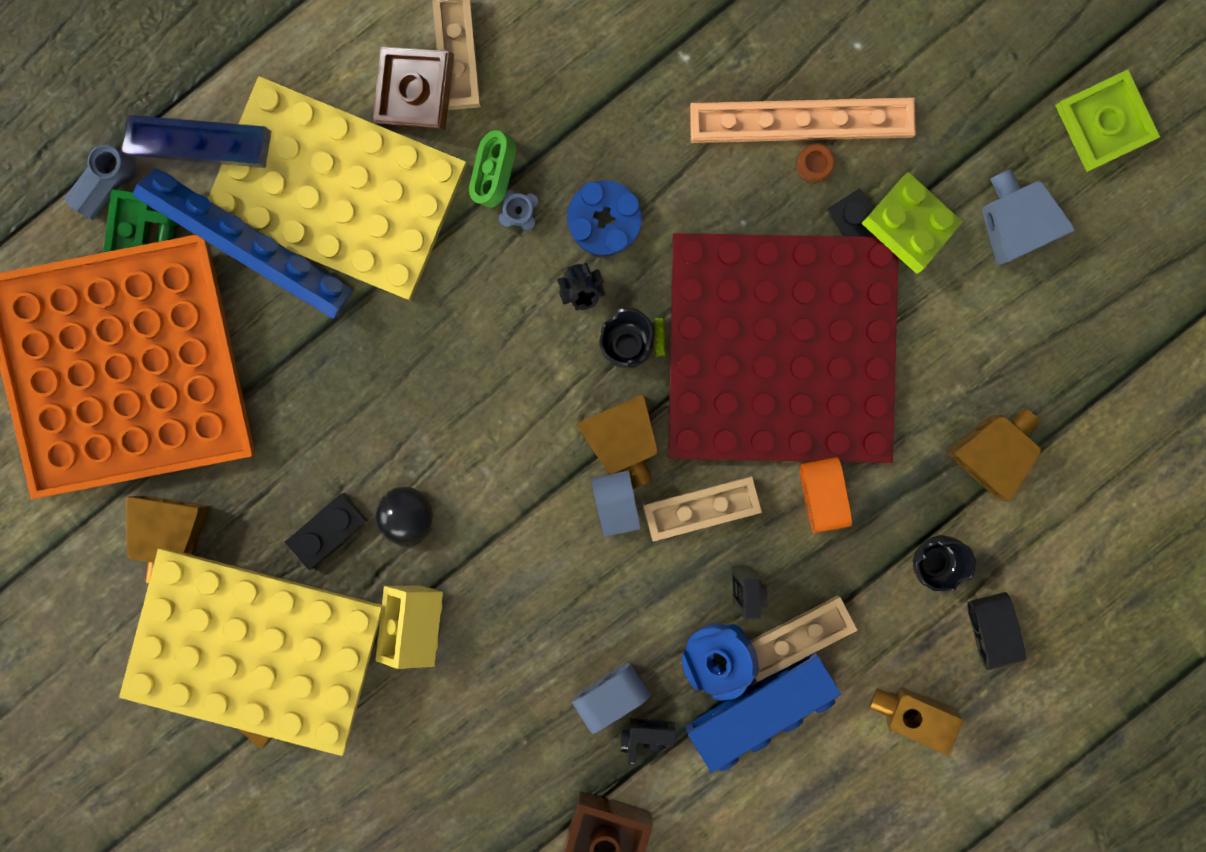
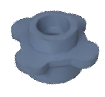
M511 190L506 191L505 197L502 200L503 213L499 215L500 224L506 228L514 225L521 226L526 231L531 230L535 226L533 214L534 208L538 206L537 197L531 193L525 196L520 193L515 194ZM517 207L522 208L520 214L515 213Z

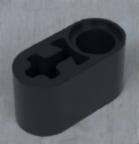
M1002 592L968 601V614L984 667L987 670H992L1025 661L1026 651L1014 605L1008 593Z

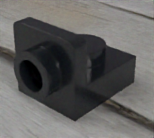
M630 718L629 730L622 729L621 753H627L628 764L636 765L637 743L644 744L645 748L651 750H664L666 745L675 746L676 728L674 721Z

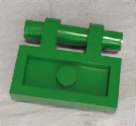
M111 189L103 253L148 244L150 223L160 224L157 242L174 239L175 227H179V224L160 212L152 211V207L132 196L133 192Z

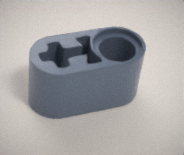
M629 471L591 478L603 536L607 537L640 530Z
M627 663L578 693L571 702L591 734L643 704L650 698L651 694L633 665Z

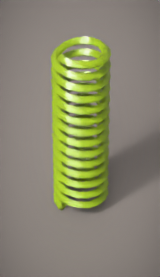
M654 318L656 320L654 325H659L654 326L656 328L654 330H657L655 333H659L656 334V338H658L656 341L658 342H655V346H659L655 347V349H658L655 350V354L659 355H655V357L665 356V319Z

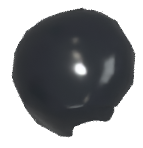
M621 308L617 310V313L611 319L603 323L599 346L604 358L614 366L635 368L643 364L652 355L656 334L650 319L638 309Z
M396 487L388 491L381 498L376 512V522L380 532L388 541L399 546L416 545L430 533L433 511L424 493L412 487Z
M938 535L927 539L915 551L913 571L918 581L932 591H955L961 582L973 578L977 560L972 549L957 538Z

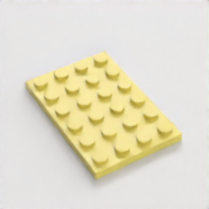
M258 76L208 200L231 215L239 217L244 223L260 233L271 237L278 244L295 254L411 301L467 167V163Z
M164 547L159 548L119 698L343 756L347 748L384 605Z

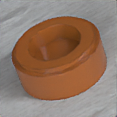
M822 144L806 146L796 160L797 173L804 181L809 183L824 181L833 172L835 166V158L832 151Z

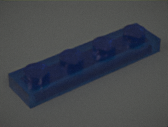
M128 115L122 152L130 156L266 168L272 131L265 126Z

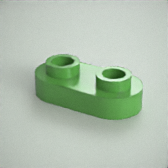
M499 130L490 131L482 138L469 185L471 199L489 208L497 206L505 197L516 155L514 139Z

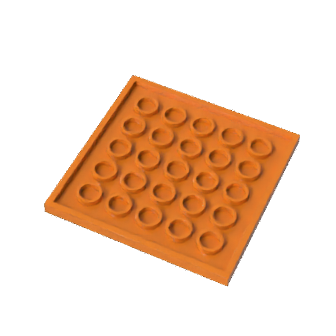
M191 235L0 273V370L31 500L256 455L209 242L197 235Z

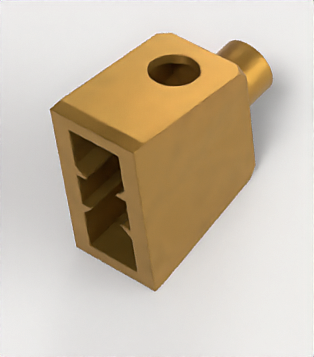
M643 394L577 423L580 432L609 474L623 469L624 471H629L632 489L653 480L645 459L658 454Z
M1022 408L1011 421L1003 415H991L953 445L946 454L998 500L1010 502L1041 453L1040 447L1028 437L1041 421L1025 408Z
M145 495L127 497V556L130 559L147 561L144 582L149 583L159 548L164 547L194 555L209 512V505Z
M903 687L899 688L896 695L876 688L869 705V709L887 716L886 722L890 730L947 756L950 755L963 723V719L956 709ZM907 710H917V714L913 718L906 719L903 717Z

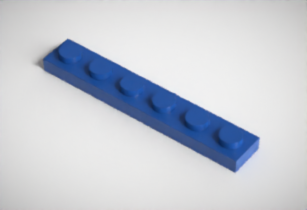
M157 168L136 184L132 196L332 319L348 302L354 291L344 285L339 279L323 272L310 264L305 258L289 251L271 237L260 233L244 223L239 217L231 215L210 202L205 196L197 194L176 181L171 175Z

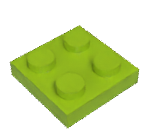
M1125 70L1055 105L1086 172L1160 138L1129 70Z
M907 172L866 217L862 224L918 274L930 263L963 221L914 176Z

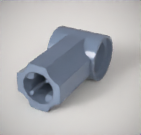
M109 145L95 147L88 156V167L64 200L76 212L88 219L95 220L110 200L111 189L117 190L120 185L126 184L133 179L136 173L134 159L128 153ZM116 157V168L109 173V161Z

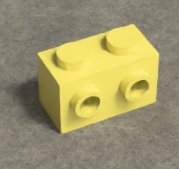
M384 586L382 605L384 607L380 619L375 661L396 669L435 667L440 615L442 612V591L424 586Z

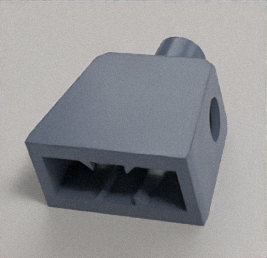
M1012 169L990 179L999 199L984 206L982 214L998 266L1075 231L1041 181L1038 180L1020 188Z

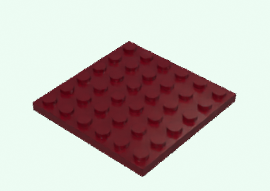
M673 233L668 458L818 461L838 457L840 462L893 463L898 256L877 237Z

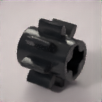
M587 263L567 267L564 278L557 279L562 303L565 305L572 302L576 311L595 307L599 296H605L602 286L604 280L600 270L597 269L591 272Z

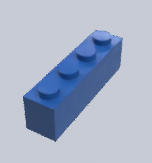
M813 653L748 687L740 696L726 700L685 726L688 736L710 772L712 773L717 769L725 771L737 764L739 761L738 757L750 749L752 752H756L766 747L771 742L770 737L783 730L787 733L799 727L803 723L802 718L814 711L821 713L831 708L836 702L835 698L840 696L841 693L818 655Z

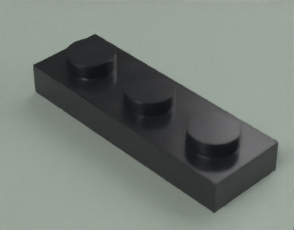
M747 565L732 566L734 605L744 619H761V608H767L768 602L766 584H762L761 579Z

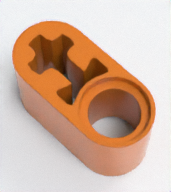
M833 457L800 464V477L812 532L815 534L851 527V511L839 458Z

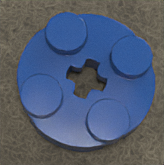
M601 180L586 183L574 195L567 211V223L571 236L583 251L594 256L608 257L627 249L636 240L641 227L642 214L638 199L628 188L614 181ZM603 209L610 210V216L615 218L614 224H607L605 229L599 228L598 220L593 217L596 212L602 213Z
M714 623L703 626L690 637L682 656L683 670L690 684L699 692L703 689L708 694L713 695L711 698L716 700H731L740 696L747 690L759 673L755 648L747 636L744 635L742 628L735 624ZM716 654H720L726 659L727 670H723L721 665H714L712 660L716 657Z

